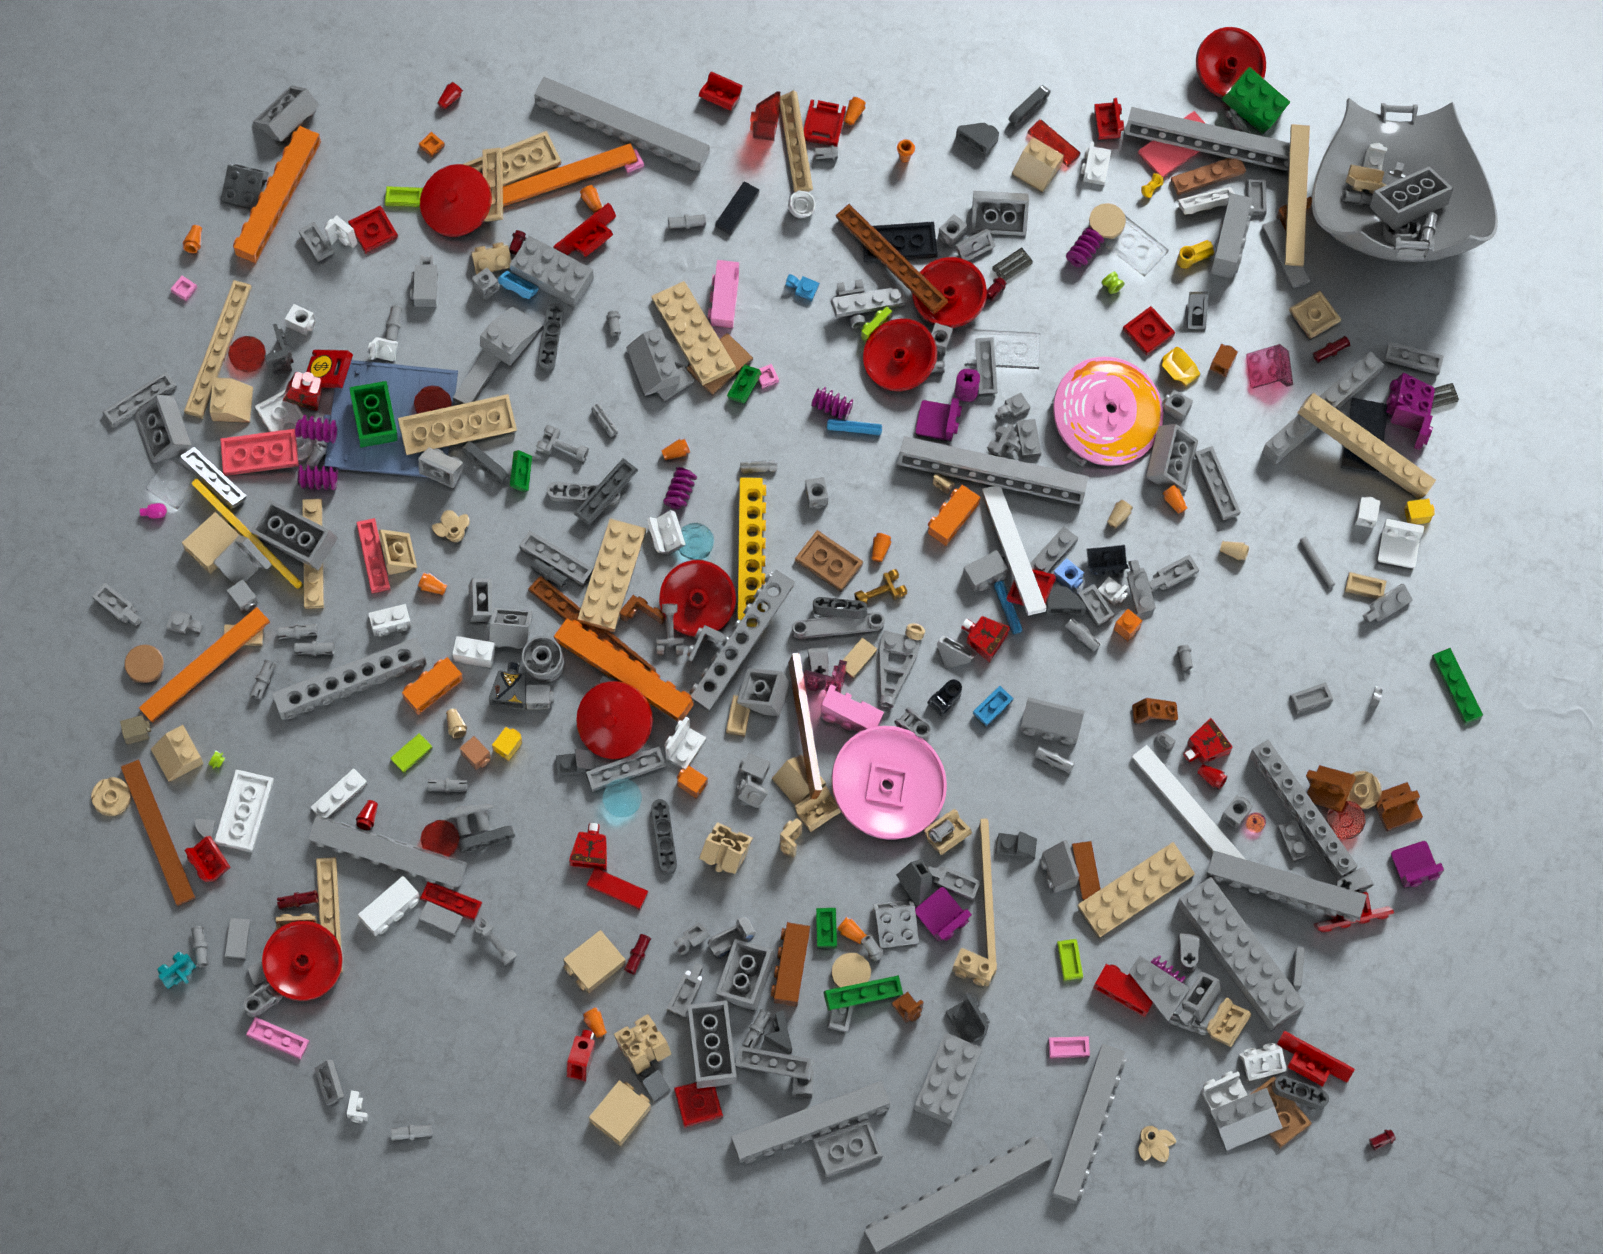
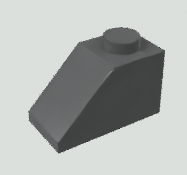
M984 122L958 126L956 137L986 156L997 143L999 132L994 126Z
M1053 584L1046 601V614H1085L1086 604L1068 587Z

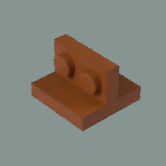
M1319 765L1317 771L1308 770L1306 778L1310 783L1307 795L1316 805L1342 811L1356 777L1354 774Z
M1408 782L1383 790L1380 800L1375 805L1386 832L1423 818L1417 804L1420 795L1417 790L1411 791Z

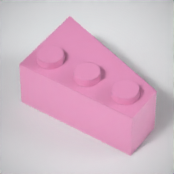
M717 260L716 275L713 274L712 276L714 291L710 293V302L713 304L712 308L708 310V319H711V326L733 328L739 283V262Z
M830 685L822 703L821 717L823 720L832 724L835 722L840 724L845 730H855L857 732L880 726L884 715L883 711L864 701L861 703L851 699V694L846 693L843 695L835 691V686Z

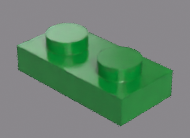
M744 364L727 397L745 404L762 374L760 369Z
M520 450L513 451L509 486L521 492L529 491L532 465L531 455Z
M816 908L817 948H837L836 908Z

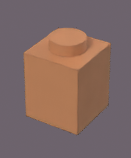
M475 736L459 748L461 755L475 770L485 767L490 761V752Z

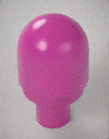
M154 503L148 505L147 508H140V516H148L152 519L163 518L167 513V508L162 503Z

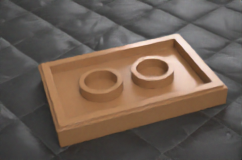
M728 333L720 338V341L736 366V370L703 385L712 395L738 374L744 364L748 365L753 360V357ZM689 365L687 371L701 384L691 365Z
M818 530L795 557L797 563L840 592H842L863 565L861 559Z
M1273 1076L1252 1093L1267 1088L1283 1128L1269 1135L1278 1147L1281 1148L1312 1123L1294 1101L1278 1096L1273 1092L1272 1083L1276 1079Z

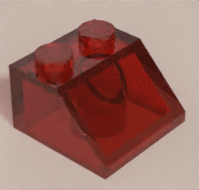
M777 91L756 104L755 111L751 112L750 131H753V138L775 141L780 113L781 92Z

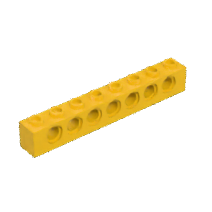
M740 478L739 620H742L745 616L743 611L747 607L746 605L754 603L756 600L754 595L757 590L761 588V585H765V573H762V567H765V555H762V549H766V538H762V531H766V520H762V514H766V502H762V496H766V485H763V478ZM753 496L756 497L757 500L750 501L748 498ZM750 514H755L757 518L750 519L748 516ZM755 532L757 533V535L751 537L748 535V533ZM753 549L756 550L757 553L751 555L748 553V551ZM750 567H754L757 570L755 572H749L747 569ZM749 585L756 586V589L749 590L747 589V587ZM760 603V604L757 606V609H758L760 612H765V609H761V603ZM749 619L746 624L748 627H756L757 621Z

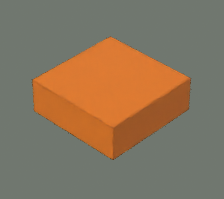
M432 132L419 143V147L431 157H434L445 146V143Z

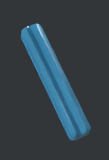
M828 419L827 421L828 430L873 435L882 434V424Z
M1004 581L996 582L994 588L1013 634H1018L1022 632V626L1013 603L1007 602L1008 591Z

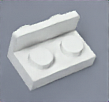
M1094 142L1090 143V148L1086 147L1084 158H1087V163H1083L1081 174H1084V182L1105 185L1111 150L1094 147Z
M337 215L326 223L324 229L328 242L331 245L337 239L343 245H349L351 248L358 244L354 229Z
M670 510L658 518L650 517L647 519L648 529L654 541V548L658 553L669 555L686 545L675 511Z
M406 604L368 613L374 637H384L391 632H404L411 628Z
M1275 1043L1265 1044L1260 1049L1249 1048L1244 1051L1245 1053L1239 1054L1240 1059L1243 1060L1248 1081L1287 1071L1282 1048L1277 1044L1275 1045Z
M1232 1071L1227 1072L1221 1076L1222 1079L1215 1081V1079L1204 1083V1087L1200 1092L1210 1112L1215 1108L1247 1096L1239 1079V1071L1236 1073Z

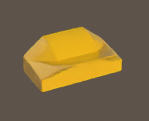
M1176 346L1162 357L1163 368L1174 380L1181 381L1185 387L1200 377L1196 364L1183 349Z

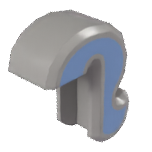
M741 917L737 919L735 926L712 936L708 940V945L714 956L720 958L731 951L734 939L749 943L755 937L756 932L749 919Z

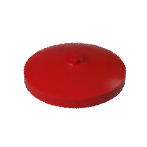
M1219 28L1207 35L1199 45L1196 54L1198 76L1203 85L1218 97L1223 98L1248 67L1252 68L1263 79L1265 77L1266 56L1264 50L1252 34L1241 28Z
M464 164L446 166L435 172L424 185L420 197L421 214L425 222L441 235L448 237L466 235L478 228L486 219L492 203L491 188L486 178L471 166Z
M945 257L929 263L920 271L948 300L944 307L936 314H933L912 293L917 312L928 323L932 325L938 323L950 328H957L974 320L984 308L987 299L986 282L981 271L971 262L957 257Z
M904 318L888 321L875 329L868 338L863 352L864 367L869 377L878 386L889 391H906L917 387L932 373L937 360V346L930 331L921 323Z
M691 560L677 565L667 574L660 588L659 603L661 611L662 604H677V612L673 615L674 629L682 634L695 637L699 627L703 628L704 625L716 631L726 625L735 609L736 592L731 578L721 567L709 561ZM662 612L664 618L666 619V618H667V617H666L667 615Z
M620 681L604 682L590 689L579 704L576 718L579 736L586 747L594 754L607 759L626 758L638 752L650 736L653 721L651 708L645 696L634 686Z
M296 921L280 927L268 939L263 950L262 967L268 983L278 994L291 1000L308 1001L324 995L335 985L342 970V951L337 939L327 928L314 922Z

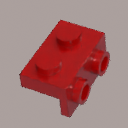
M710 72L707 82L699 92V97L731 111L740 100L743 85Z
M1113 98L1112 103L1094 104L1098 140L1120 138L1121 132L1124 131V120L1120 119L1122 106L1118 104L1117 98Z
M206 836L193 848H186L184 850L188 861L195 866L197 875L205 882H214L231 868L211 836Z

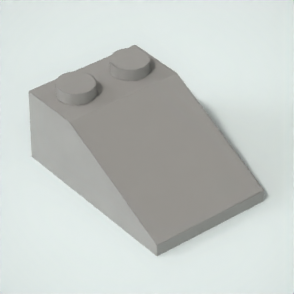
M512 306L493 320L481 333L480 347L511 366L543 328V325Z

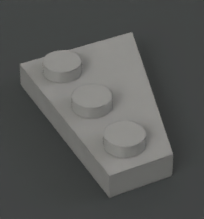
M1141 956L1138 957L1129 971V974L1169 1022L1190 988Z

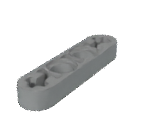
M552 482L547 487V495L552 501L583 503L587 499L588 493L595 490L598 485ZM554 488H558L559 492H557V495H553L552 491H554ZM564 488H566V496L563 495ZM572 489H577L580 494L577 497H571L569 492ZM620 492L608 505L612 506L620 502Z

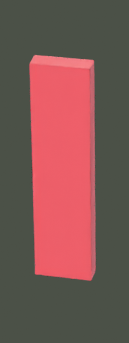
M373 518L358 521L356 523L371 593L391 590L376 520Z

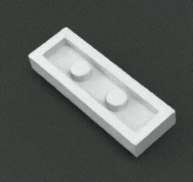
M1231 187L1179 199L1178 203L1184 215L1194 214L1198 211L1210 210L1222 205L1227 206L1230 193H1235Z
M353 768L310 808L317 816L330 818L368 783Z

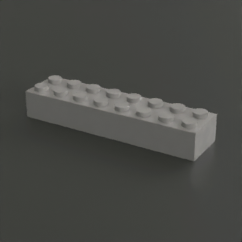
M1212 877L1179 898L1177 905L1270 1031L1304 1008L1305 1002Z

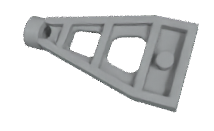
M883 631L879 648L880 706L884 708L894 707L895 699L917 659L921 640H913L903 634ZM890 653L906 657L901 668L889 666L888 656ZM887 673L899 675L896 686L886 684Z

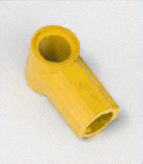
M1205 240L1193 246L1182 247L1177 257V265L1183 269H1188L1193 263L1213 256L1215 252L1211 241Z

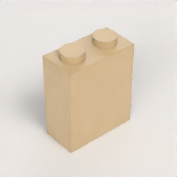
M216 512L182 542L184 550L210 574L218 568L213 561L239 535L243 536L236 528L233 529L229 525L230 522L223 515L219 516Z
M601 930L563 959L564 970L569 976L573 974L577 979L575 982L582 991L586 990L588 994L626 965L625 958Z
M619 1080L590 1115L589 1122L621 1146L651 1110V1104H649L650 1100L646 1096L636 1094L633 1091L634 1087L626 1081L622 1083Z

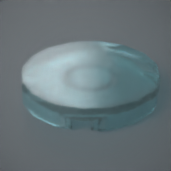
M690 523L683 526L681 532L686 545L678 549L680 554L690 560H701L707 557L714 547V536L711 530L700 523Z
M616 779L610 782L603 792V804L606 810L617 817H628L634 814L642 802V794L639 787L628 779Z

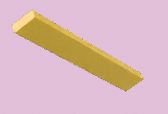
M198 479L191 483L244 537H247L294 587L299 589L303 585Z

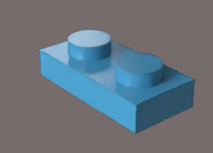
M509 271L504 272L498 278L500 285L507 290L518 293L523 298H532L539 289L538 286Z
M999 686L973 711V715L987 727L1013 702L1014 698Z

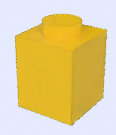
M1429 498L1407 501L1404 507L1407 523L1416 525L1430 523L1435 515L1434 506L1430 504Z
M505 727L492 744L493 751L509 761L522 744L521 734L513 728L510 730Z

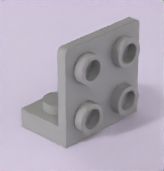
M241 535L213 561L234 585L242 579L246 582L259 568L267 570L272 565L247 537Z
M706 625L703 628L699 627L695 638L698 640L695 646L691 645L687 652L688 660L693 661L705 634L708 635L707 640L716 644L719 641L723 642L726 635Z
M911 899L873 904L880 948L919 943L915 905Z

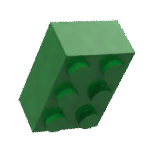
M1250 67L1240 75L1222 98L1227 105L1262 135L1271 128L1290 104L1287 98Z
M387 381L349 387L360 448L398 441Z

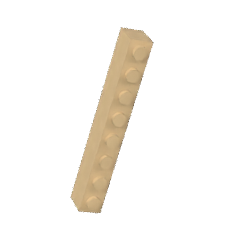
M1315 393L1308 396L1297 413L1417 499L1420 500L1426 496L1435 483L1436 479Z

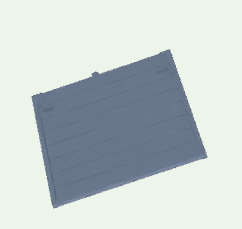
M339 360L337 365V374L341 365V362ZM351 360L343 388L334 389L331 415H324L323 417L324 420L327 418L330 421V425L332 420H336L337 426L335 443L332 444L331 441L327 443L325 468H330L331 466L334 469L428 478L419 474L418 459L424 452L406 456L397 419L454 406L453 396L456 393L458 370ZM387 381L398 441L360 448L349 387ZM449 447L439 448L448 456Z

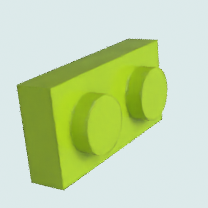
M886 306L875 314L874 319L870 323L867 322L862 327L861 339L865 343L875 329L891 320L892 310Z

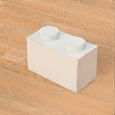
M456 636L453 650L454 662L492 668L496 651L495 643Z

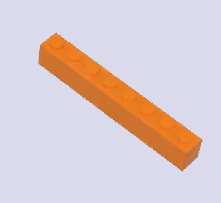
M299 126L297 131L293 132L289 146L284 148L281 161H278L275 165L273 176H270L267 180L266 189L260 193L256 207H253L250 211L248 222H245L242 226L241 235L233 243L236 256L253 263L258 261L321 144L320 134Z
M567 618L553 636L559 645L608 677H613L617 681L628 683L637 688L645 696L648 703L677 722L683 721L694 706L691 699L692 696L687 692L678 691L675 689L676 686L668 680L664 682L655 671H647L641 662L637 660L635 662L629 659V655L622 650L618 652L609 641H601L592 630L586 631L582 628L583 625L576 620L571 621Z

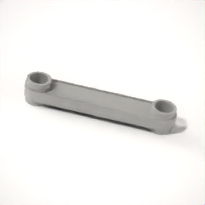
M873 612L867 613V616L863 619L826 617L798 620L793 623L791 632L796 639L801 640L880 631L884 627L885 619L881 613ZM873 619H878L881 621V623L873 624L871 621ZM798 627H802L805 629V631L800 633L797 632L795 629Z

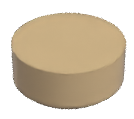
M911 623L907 625L905 634L913 640H921L924 637L925 629L919 624Z

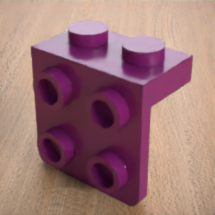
M1404 372L1397 379L1391 381L1389 385L1390 394L1386 401V404H1388L1387 413L1393 415L1397 405H1406L1412 410L1425 411L1431 415L1435 392L1434 387Z
M952 397L951 405L923 400L920 406L916 434L918 436L952 442L953 434H957L959 423H956V417H960L962 406H959L960 399Z
M1406 405L1396 406L1391 423L1419 432L1414 445L1415 449L1421 450L1423 444L1427 445L1433 427L1430 426L1433 416L1427 412L1412 410Z
M1426 841L1411 844L1391 852V858L1403 888L1409 886L1416 887L1428 880L1429 882L1435 881L1440 878L1444 871L1442 863H1435Z
M944 887L937 889L915 908L916 916L937 941L949 940L955 934L953 931L958 927L960 929L969 923L968 918L972 916L968 909H961Z

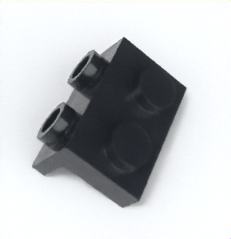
M1124 544L1086 548L1088 571L1094 572V575H1104L1105 571L1123 573L1124 569H1129Z

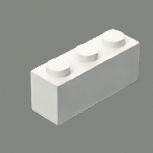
M402 876L358 914L359 919L374 936L381 935L387 931L390 923L402 918L404 911L418 904L419 892Z

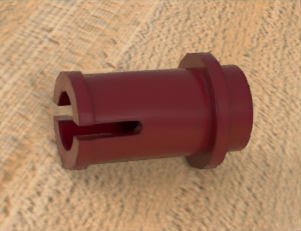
M516 230L512 234L513 239L509 252L514 255L518 253L523 242L527 239L525 237L526 233L520 230Z
M1001 277L995 278L993 280L994 283L987 290V298L991 301L994 300L1001 290L1006 288L1007 283Z
M1385 1129L1384 1133L1370 1138L1369 1142L1375 1151L1389 1143L1393 1144L1396 1137L1391 1129Z

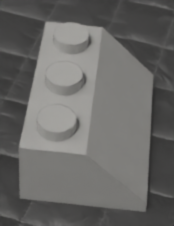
M291 85L253 123L273 140L285 141L290 137V133L294 129L299 128L307 117L312 116L316 112L319 104L307 88Z
M973 191L971 233H979L988 229L991 234L1026 236L1029 195L1026 193Z
M661 327L642 333L626 346L644 396L680 384L679 372Z
M156 395L135 413L152 463L178 456L191 446L174 396Z
M1177 424L1158 426L1146 477L1157 485L1168 488L1175 485L1180 491H1187L1198 440Z
M1028 697L1020 731L1029 736H1042L1046 740H1060L1066 745L1076 744L1085 711Z
M734 939L716 995L737 1006L757 1011L775 958L773 950Z
M1267 1088L1211 1110V1115L1227 1151L1283 1129Z

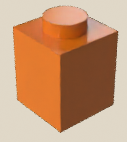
M1127 609L1116 621L1113 630L1129 641L1141 628L1143 620Z
M689 765L677 775L678 787L696 799L708 784V778Z

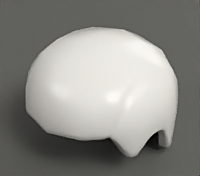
M799 190L790 196L788 208L794 217L807 218L815 211L816 203L810 193Z

